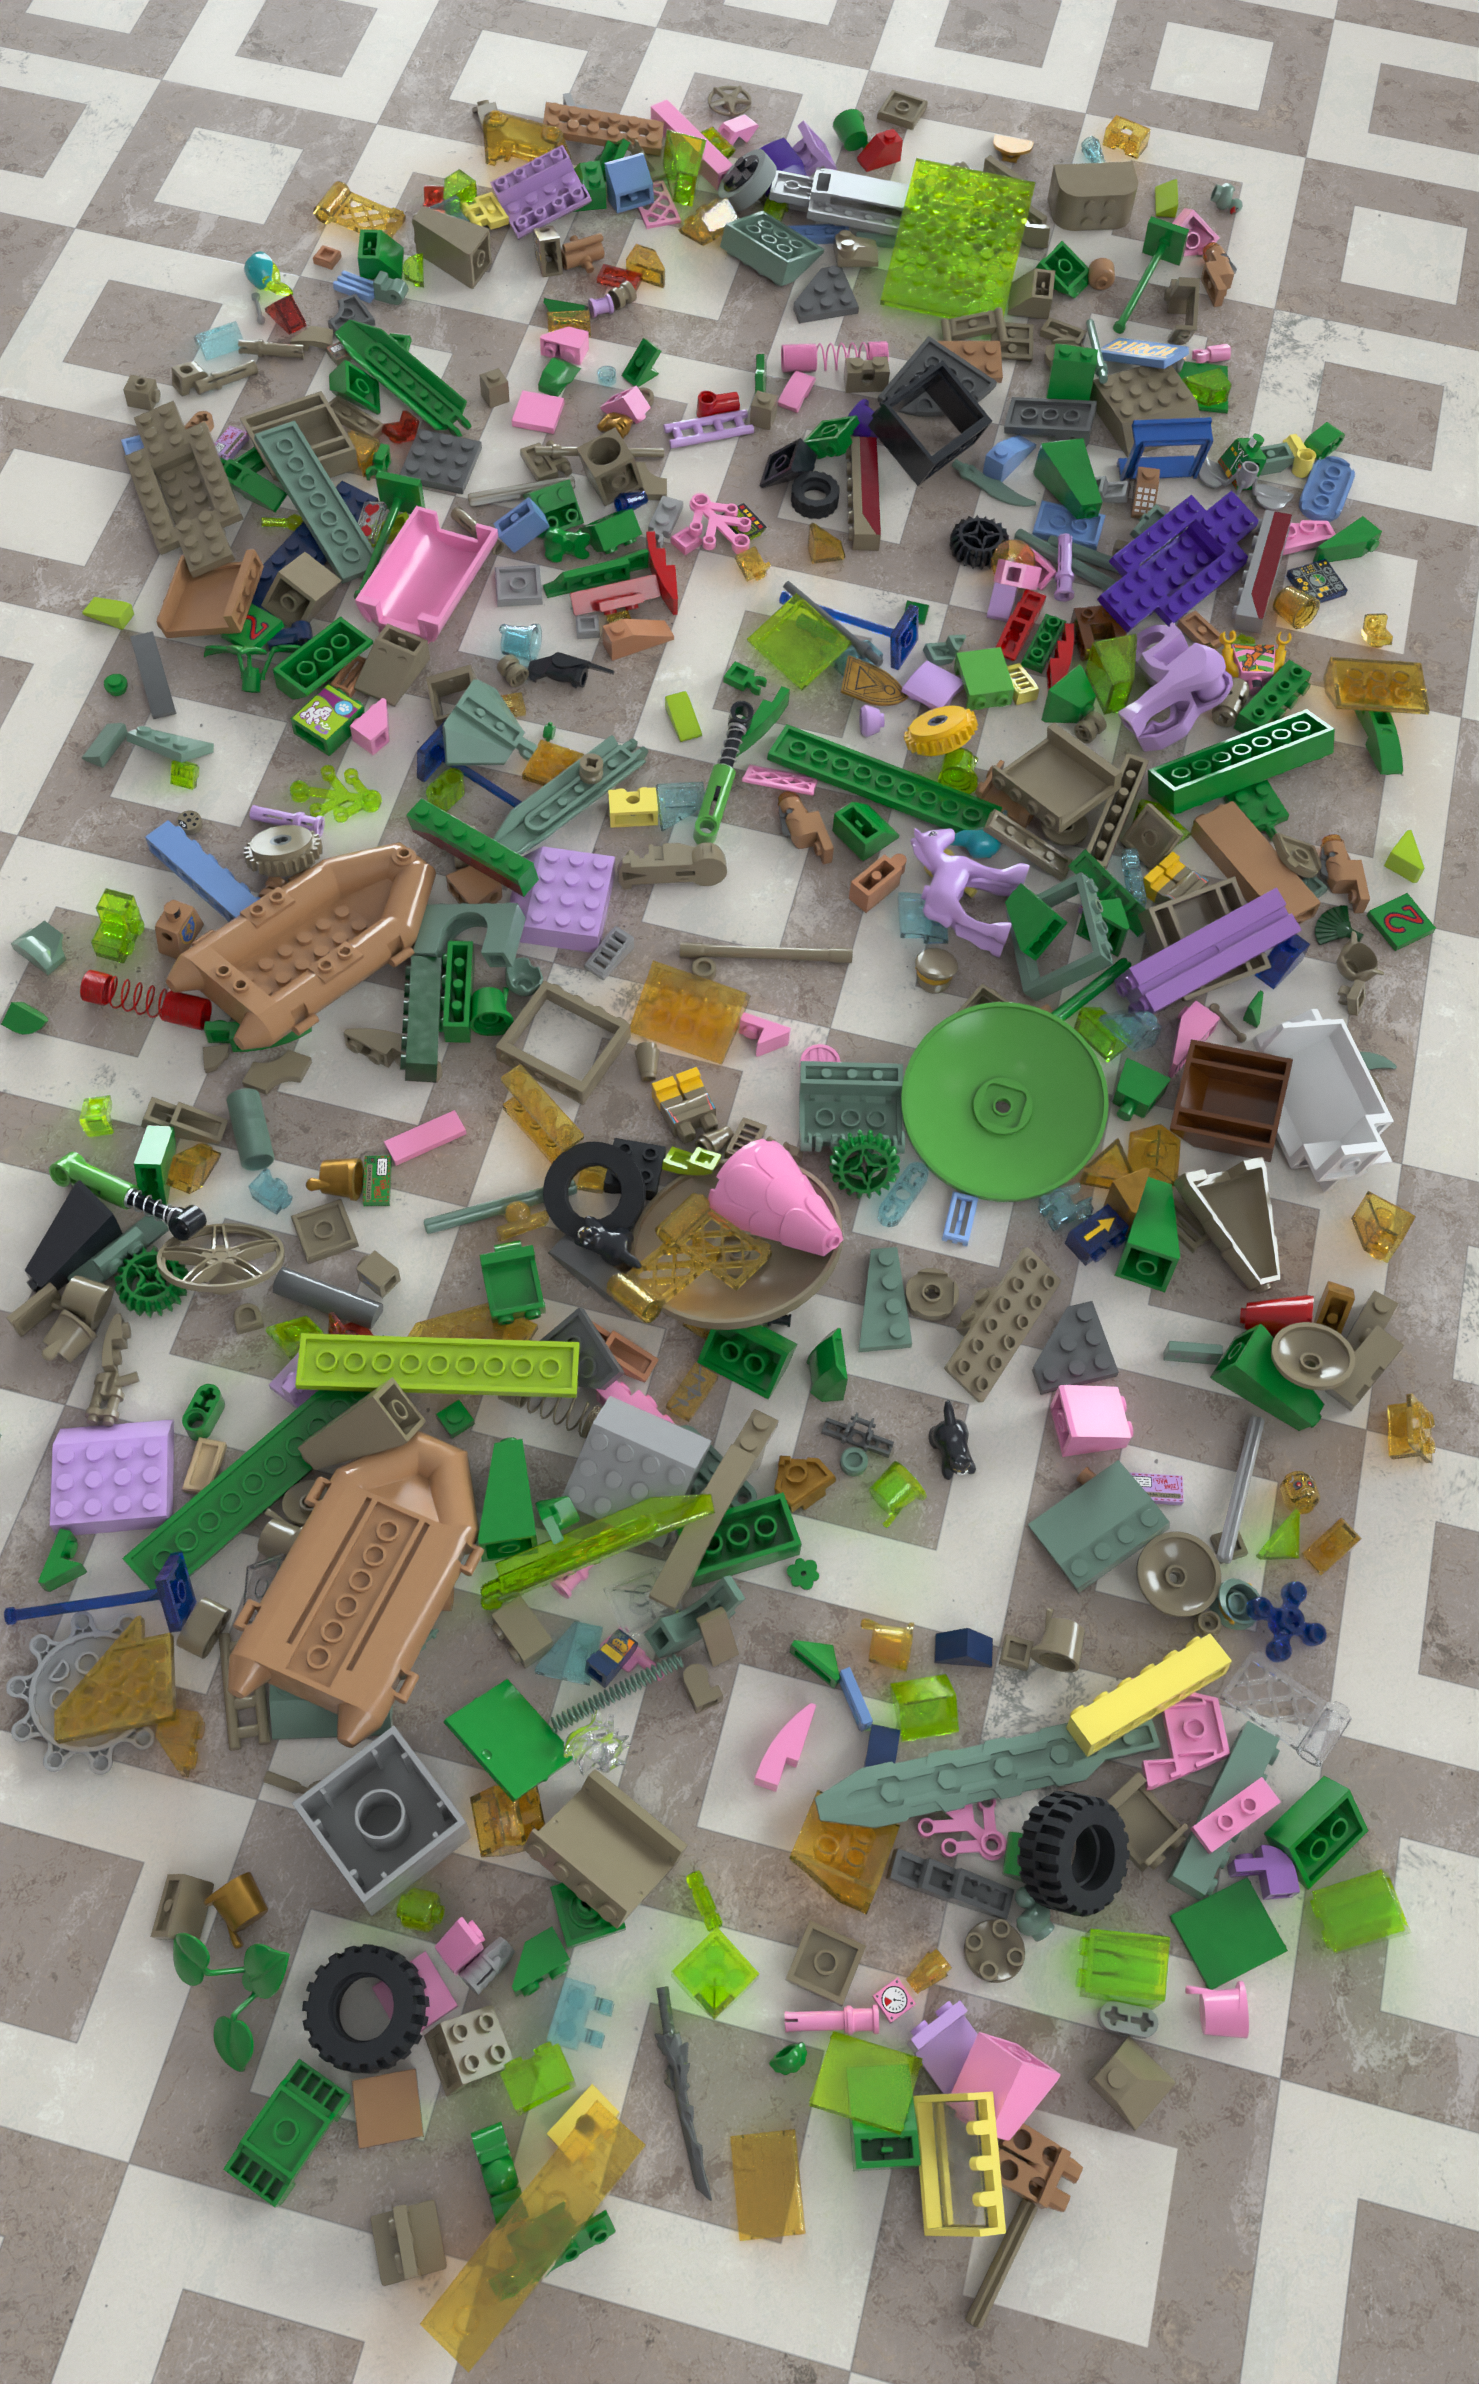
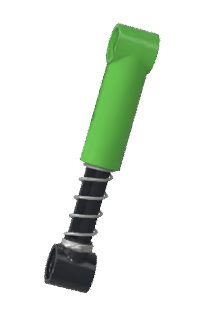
M737 701L730 709L728 731L726 732L727 739L723 742L724 748L720 751L721 758L718 759V764L713 766L695 822L693 838L697 844L714 843L717 838L736 775L733 765L737 762L736 755L740 753L738 750L739 745L743 743L741 741L742 736L750 728L754 715L752 705L746 701ZM736 715H742L745 718L740 719ZM713 801H716L713 816L709 815ZM702 828H707V829H709L711 832H710V833H704V832H702L700 829H702Z
M69 1152L49 1167L50 1177L57 1185L61 1187L74 1186L80 1180L98 1198L126 1210L133 1207L136 1212L143 1211L144 1215L148 1217L153 1216L156 1221L163 1220L164 1224L168 1225L171 1234L178 1240L187 1241L206 1226V1216L199 1207L188 1205L183 1208L172 1207L171 1204L164 1205L161 1199L156 1201L152 1199L151 1195H142V1191L139 1190L137 1185L86 1163L85 1159L76 1152Z

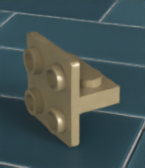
M434 2200L410 2206L406 2204L393 2207L392 2211L371 2217L376 2256L383 2286L446 2269V2258Z

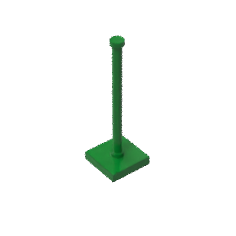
M1152 216L1150 217L1142 253L1153 257L1121 317L1113 325V330L1116 333H1124L1126 323L1160 259L1180 266L1184 256L1189 229Z
M378 470L375 478L381 508L389 509V513L360 587L354 593V599L357 598L379 564L398 512L411 514L416 506L425 508L421 479Z

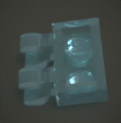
M566 1977L546 2041L578 2051L580 2042L602 2049L605 2039L604 2033L584 2027L590 2010L611 2017L615 2004L611 2000L594 1996L596 1986Z

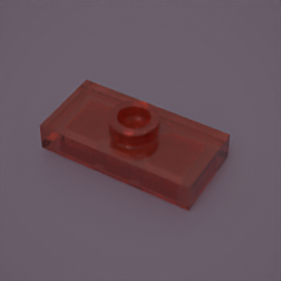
M603 264L597 276V283L619 288L621 283L629 281L637 292L643 276L639 272Z

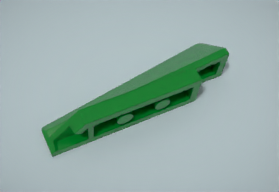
M638 549L603 563L564 571L554 581L543 584V589L547 598L629 580L630 572L649 568V552L647 549Z

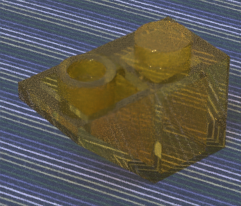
M199 1143L174 1155L166 1185L188 1194L197 1191L205 1184L219 1161L221 1153L212 1150L213 1148L210 1145Z
M162 1707L155 1737L181 1776L189 1778L190 1770H194L197 1764L198 1751L195 1750L198 1740H202L204 1736L205 1722H203V1718L197 1711Z

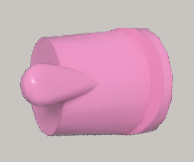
M1238 1981L1233 1989L1224 1990L1186 1986V1994H1200L1199 2012L1204 2035L1248 2038L1249 2013L1247 1994L1243 1981Z

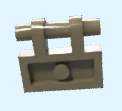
M549 440L546 443V447H551L552 444H555L554 441ZM540 442L520 449V456L536 481L559 478L558 471L563 472L565 476L572 474L571 464L566 457L535 456L534 447L542 446Z

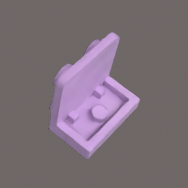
M950 2001L945 2003L935 2011V2014L938 2016L937 2019L929 2025L924 2020L910 2031L913 2037L907 2043L942 2094H951L978 2035L964 2016L968 2010L961 2001L954 2005Z

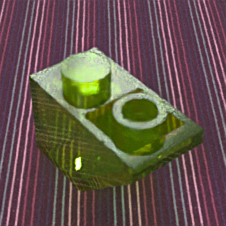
M459 169L444 178L443 200L445 214H454L461 209L462 203L467 202L469 204L474 201V197H477L476 180Z
M1220 368L1182 379L1197 402L1205 406L1226 402L1232 386Z

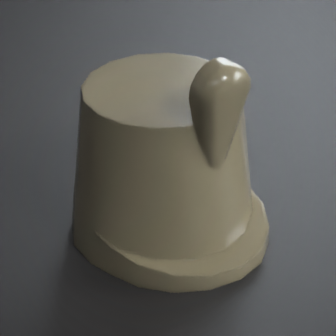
M76 1275L66 1286L61 1300H52L51 1307L57 1310L65 1309L85 1320L86 1325L94 1330L100 1325L109 1309L114 1288Z
M64 1309L42 1342L47 1347L43 1349L41 1355L46 1361H52L58 1355L71 1364L98 1336L84 1322Z
M267 1509L264 1515L272 1518V1520L265 1526L260 1535L258 1551L279 1565H282L303 1526L299 1527L290 1524L271 1509Z
M1047 1608L1043 1638L1040 1645L1032 1647L1030 1656L1035 1662L1044 1667L1065 1673L1076 1672L1080 1666L1085 1629L1069 1619H1052L1054 1609Z

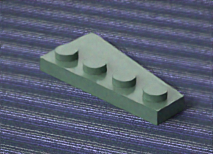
M897 1247L871 1249L858 1352L911 1348L912 1337Z

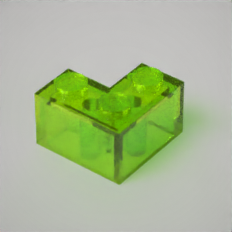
M106 888L96 906L101 923L91 944L96 956L125 963L128 955L133 953L135 941L138 935L143 933L145 924L133 895Z

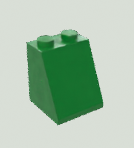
M1055 344L1047 383L1046 399L1089 401L1098 349Z

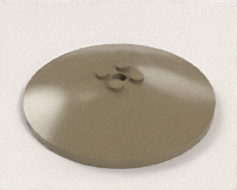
M728 1159L720 1160L712 1174H683L658 1192L643 1210L633 1231L634 1241L630 1252L642 1265L640 1269L633 1268L636 1280L644 1295L657 1309L685 1324L716 1330L757 1326L780 1318L800 1307L827 1282L838 1263L843 1245L842 1241L837 1248L832 1249L825 1256L782 1245L779 1241L753 1235L748 1231L717 1223L708 1217L707 1202L710 1189L715 1190L719 1181L716 1176ZM799 1167L802 1173L807 1176L816 1194L824 1200L843 1236L841 1215L833 1195L817 1177ZM740 1251L746 1252V1254L741 1257L734 1256L735 1254H738Z

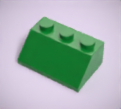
M762 1325L731 1330L711 1329L697 1363L769 1399L788 1368L798 1344Z
M1323 1776L1264 1832V1836L1269 1846L1280 1849L1290 1858L1296 1869L1298 1881L1309 1890L1369 1830L1350 1789Z

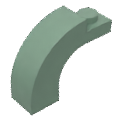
M731 1575L725 1576L697 1602L676 1614L660 1618L644 1635L659 1659L672 1655L702 1639L696 1618L722 1606L729 1620L736 1613L734 1610L746 1598Z

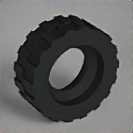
M808 471L795 478L791 489V502L795 512L803 517H808V519H821L828 517L830 514L832 515L839 503L840 487L836 479L834 480L831 475H827L825 472ZM810 490H817L825 493L826 497L821 500H812L805 497L804 494Z

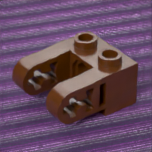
M1102 605L1073 609L1070 623L1074 624V644H1077L1082 661L1095 660L1096 644L1094 640L1098 639L1110 641L1115 658L1127 657L1129 655V640L1126 631Z

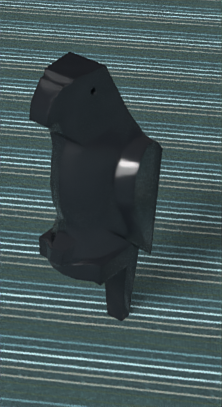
M560 652L530 661L527 669L529 671L528 677L535 683L536 679L549 677L558 682H571L572 687L575 689L577 687H585L588 669L614 675V670Z

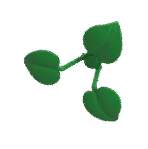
M239 645L205 646L204 658L220 653L236 655L242 679L241 691L261 693V680H265L266 672L276 652L294 653L301 646H273L261 673H259V668L252 667L251 654L266 655L267 651L262 648L253 646L242 647ZM243 654L247 655V667L245 669L241 656Z
M178 1933L173 1941V1962L179 1978L184 1983L196 1986L202 1983L204 1975L218 1976L244 1973L242 1984L247 1991H252V1994L231 2013L230 2019L226 2016L219 2017L216 2020L213 2032L215 2047L221 2058L234 2070L243 2072L251 2060L254 2040L249 2027L243 2021L237 2020V2017L256 1997L268 1999L277 1993L285 1976L290 1954L275 1950L264 1944H254L245 1952L243 1967L211 1970L207 1968L210 1962V1954L206 1946L198 1938L190 1934Z

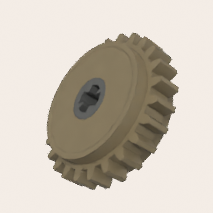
M282 825L258 833L252 838L251 842L247 843V847H244L243 854L247 867L251 868L253 872L258 871V874L270 877H285L300 873L311 867L316 859H320V855L323 854V847L319 834H315L313 830L309 831L308 828L297 825Z

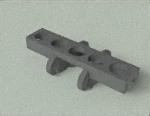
M857 1412L855 1417L851 1416L850 1418L853 1422H848V1424L826 1418L821 1434L841 1440L842 1444L846 1442L860 1447L864 1452L868 1450L889 1458L894 1442L873 1434L874 1430H871V1428L876 1427L874 1418L871 1421L858 1417ZM859 1423L867 1426V1432L864 1433L854 1429L855 1424ZM834 1425L836 1426L837 1431L835 1432L827 1429V1426ZM846 1429L844 1435L839 1433L841 1430ZM855 1434H859L863 1440L856 1443L852 1437ZM871 1439L875 1441V1446L870 1445ZM883 1443L886 1444L889 1449L887 1451L879 1448L878 1446Z

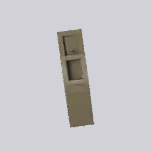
M351 1028L343 1032L347 1048L353 1053H361L367 1056L374 1064H382L389 1068L395 1061L400 1066L401 1054L406 1055V1052H401L402 1036L405 1035L373 1028ZM439 1061L437 1062L436 1083L443 1076L441 1062Z

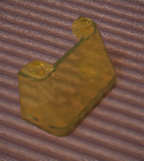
M498 110L491 111L483 120L485 161L488 165L495 166L496 161L504 159V162L508 163L511 157L530 162L561 145L564 146L571 160V154L563 133L555 126L517 117Z

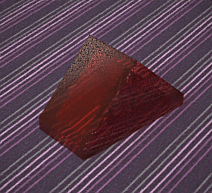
M291 294L265 308V312L289 335L307 326Z

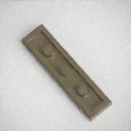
M996 809L990 813L983 831L1058 880L1062 881L1066 878L1069 870L1068 865L1072 862L1071 858Z

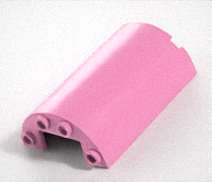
M416 506L355 599L360 613L368 623L372 621L379 627V633L388 623L428 640V644L434 642L496 544L498 529L477 523L475 526L477 539L440 529L436 511Z

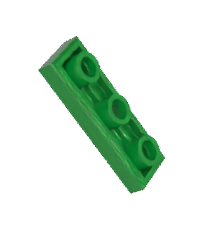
M1045 614L1022 659V667L1042 674L1057 641L1063 633L1064 625L1067 621Z

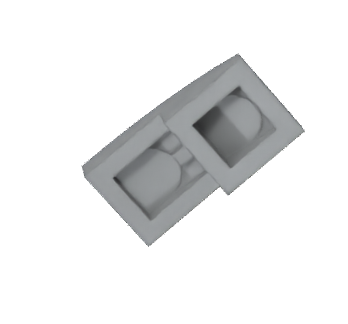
M1106 476L1095 477L1102 502H1127L1131 489L1129 480L1108 482Z

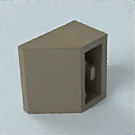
M1034 268L1013 281L1010 287L1007 315L1048 319L1053 298L1055 271Z

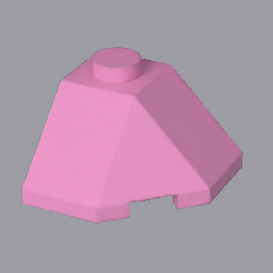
M1184 208L1172 223L1189 229L1183 257L1205 255V252L1213 247L1220 238L1194 209Z

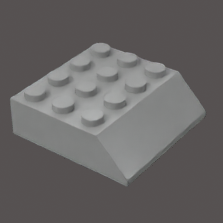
M609 1396L590 1428L562 1497H569L575 1509L663 1548L670 1543L675 1531V1525L678 1524L712 1440Z

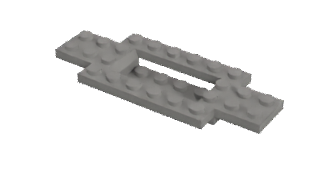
M821 167L816 168L814 177L777 170L769 195V200H774L777 203L785 202L798 207H808L807 219H812L815 222H828L835 226L843 225L856 230L864 229L877 234L884 233L894 237L910 238L914 241H926L928 230L937 234L945 233L958 238H968L972 208L933 201L934 189ZM831 196L841 200H854L862 204L870 203L879 207L896 208L899 211H911L910 219L830 204Z

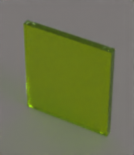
M833 2031L812 2096L809 2098V2106L901 2135L904 2130L905 2119L919 2071L923 2066V2058Z

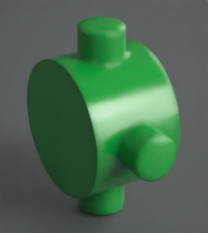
M548 722L544 726L543 738H546L547 742L553 740L555 736L556 726H553L552 722Z

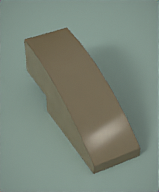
M151 1097L141 1127L147 1128V1125L174 1126L175 1137L220 1144L228 1120L179 1101L177 1105Z

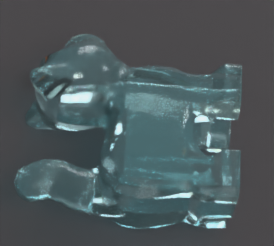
M1080 1183L1057 1188L1049 1195L1039 1198L1038 1209L1043 1217L1048 1215L1049 1211L1054 1213L1050 1215L1051 1220L1048 1221L1053 1231L1057 1230L1060 1225L1070 1223L1075 1219L1084 1222L1092 1219L1094 1207L1091 1202L1093 1197H1088L1074 1204L1070 1196L1081 1190Z

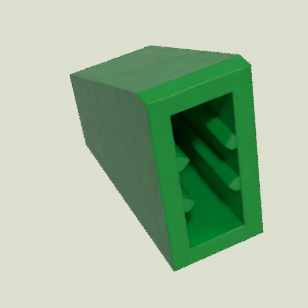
M1022 883L1018 885L1005 901L1020 950L1036 961L1068 922Z
M147 1125L134 1161L136 1182L139 1190L142 1191V1195H151L153 1200L161 1199L162 1204L167 1205L177 1148L174 1126Z

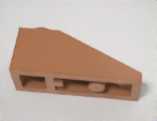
M621 619L602 626L603 646L612 661L674 640V635L665 620Z

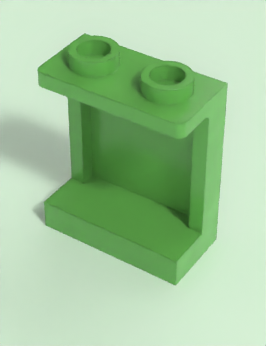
M1001 647L956 653L954 671L956 675L961 676L967 695V709L981 710L997 706L1003 707L1012 703L1014 687Z

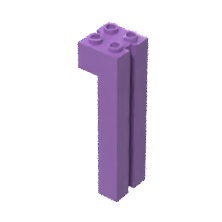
M1277 887L1130 967L1114 980L1116 991L1121 997L1128 999L1130 1015L1140 1023L1164 1010L1177 1000L1300 932L1302 929L1293 914L1287 912L1285 908L1287 904Z

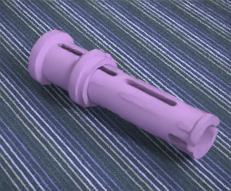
M1066 533L1058 536V572L1054 576V580L1057 583L1054 597L1056 600L1063 602L1074 598L1072 582L1075 580L1071 569L1073 537Z
M253 805L250 810V820L253 821L256 820L279 826H302L308 828L309 831L313 830L315 834H319V838L324 831L325 819L323 816L312 817L305 815L304 812L292 814ZM267 815L281 817L283 819L280 820L276 818L267 817Z

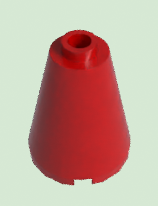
M1302 1295L1248 1302L1246 1308H1241L1240 1324H1245V1330L1262 1324L1271 1336L1275 1338L1279 1331L1289 1325L1302 1322L1312 1323L1314 1296Z

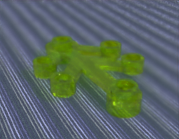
M331 765L323 766L320 771L322 779L328 781L334 790L309 787L301 780L293 782L290 786L291 798L295 802H305L309 797L330 799L323 804H311L309 807L310 815L312 817H324L326 813L333 810L334 820L339 823L347 821L348 817L361 810L368 813L375 812L382 804L381 794L376 790H368L360 781L358 771L354 768L345 770L344 778L345 782L352 785L357 793H351L336 777L335 768ZM346 802L354 803L347 808L341 806Z

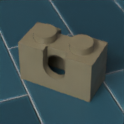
M860 357L845 358L844 385L846 393L882 392L888 385L890 375L888 357H873L872 360H863ZM862 380H872V381H871V382H868V383H865V382H863Z

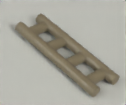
M221 1633L218 1637L229 1750L241 1749L240 1739L258 1736L259 1745L270 1744L265 1684L256 1689L253 1696H247L242 1699L236 1698L228 1692L229 1656L238 1641L231 1642L230 1633ZM255 1707L257 1724L239 1727L237 1710Z

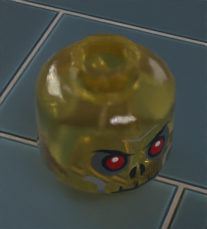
M1302 1471L1291 1472L1284 1477L1280 1484L1284 1505L1292 1512H1298L1299 1514L1310 1513L1320 1502V1493L1316 1481L1307 1473Z

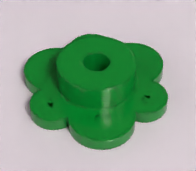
M798 1558L795 1564L787 1568V1575L792 1578L791 1584L794 1587L800 1586L804 1590H810L814 1582L819 1579V1573L816 1571L817 1564L814 1560L804 1561V1559Z

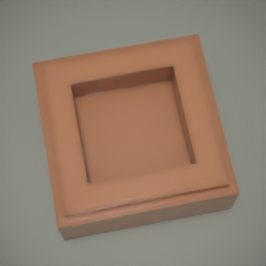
M322 245L314 255L313 263L332 270L342 258L341 251Z

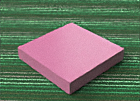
M522 390L512 418V426L554 434L564 406V398Z
M426 1951L410 1961L419 1970L417 1972L419 1977L424 1978L427 1986L424 1989L425 1996L429 1997L430 2007H426L425 2016L429 2017L427 2026L422 2027L421 2032L458 2007ZM380 1981L372 1989L391 2020L394 2008L393 1996L390 1988L383 1981Z

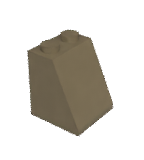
M304 552L277 573L261 606L282 620L290 628L294 622L299 620L310 623L332 599L342 580Z

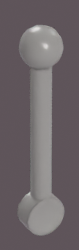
M255 292L252 293L251 297L255 301L258 313L257 322L264 324L265 317L262 316L259 303L260 294Z

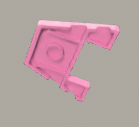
M1193 1693L1162 1712L1171 1759L1144 1760L1142 1762L1143 1776L1147 1780L1145 1782L1146 1791L1153 1790L1228 1758L1230 1750L1218 1698Z

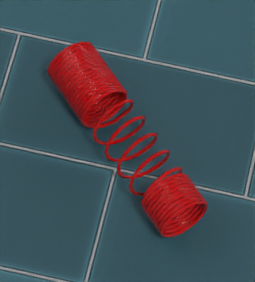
M89 970L81 981L80 997L82 1001L101 1006L109 1003L114 1009L122 1006L124 1011L130 1012L134 1009L138 1015L147 1012L150 1018H155L159 1015L162 1021L201 1031L204 1030L205 1021H210L212 1003L210 999L182 992L169 991L167 993V989L164 988L159 996L158 1013L152 1016L149 1014L148 1009L154 999V985L149 987L145 1002L146 1009L140 1013L136 1010V1006L142 995L143 985L141 982L136 985L134 990L133 1007L127 1010L124 1007V1002L130 990L129 979H126L122 985L121 1004L116 1007L112 1005L111 1000L117 990V976L113 977L111 974ZM128 981L127 992L123 999L124 987ZM139 985H140L139 996H138V999H137V1001H136V1003H135L136 992H137V989H138V987H139ZM153 988L152 997L148 1005L149 994ZM164 991H165V997H164V1000H163V1004H162V1006H161V1008H160L162 995H163V993H164Z

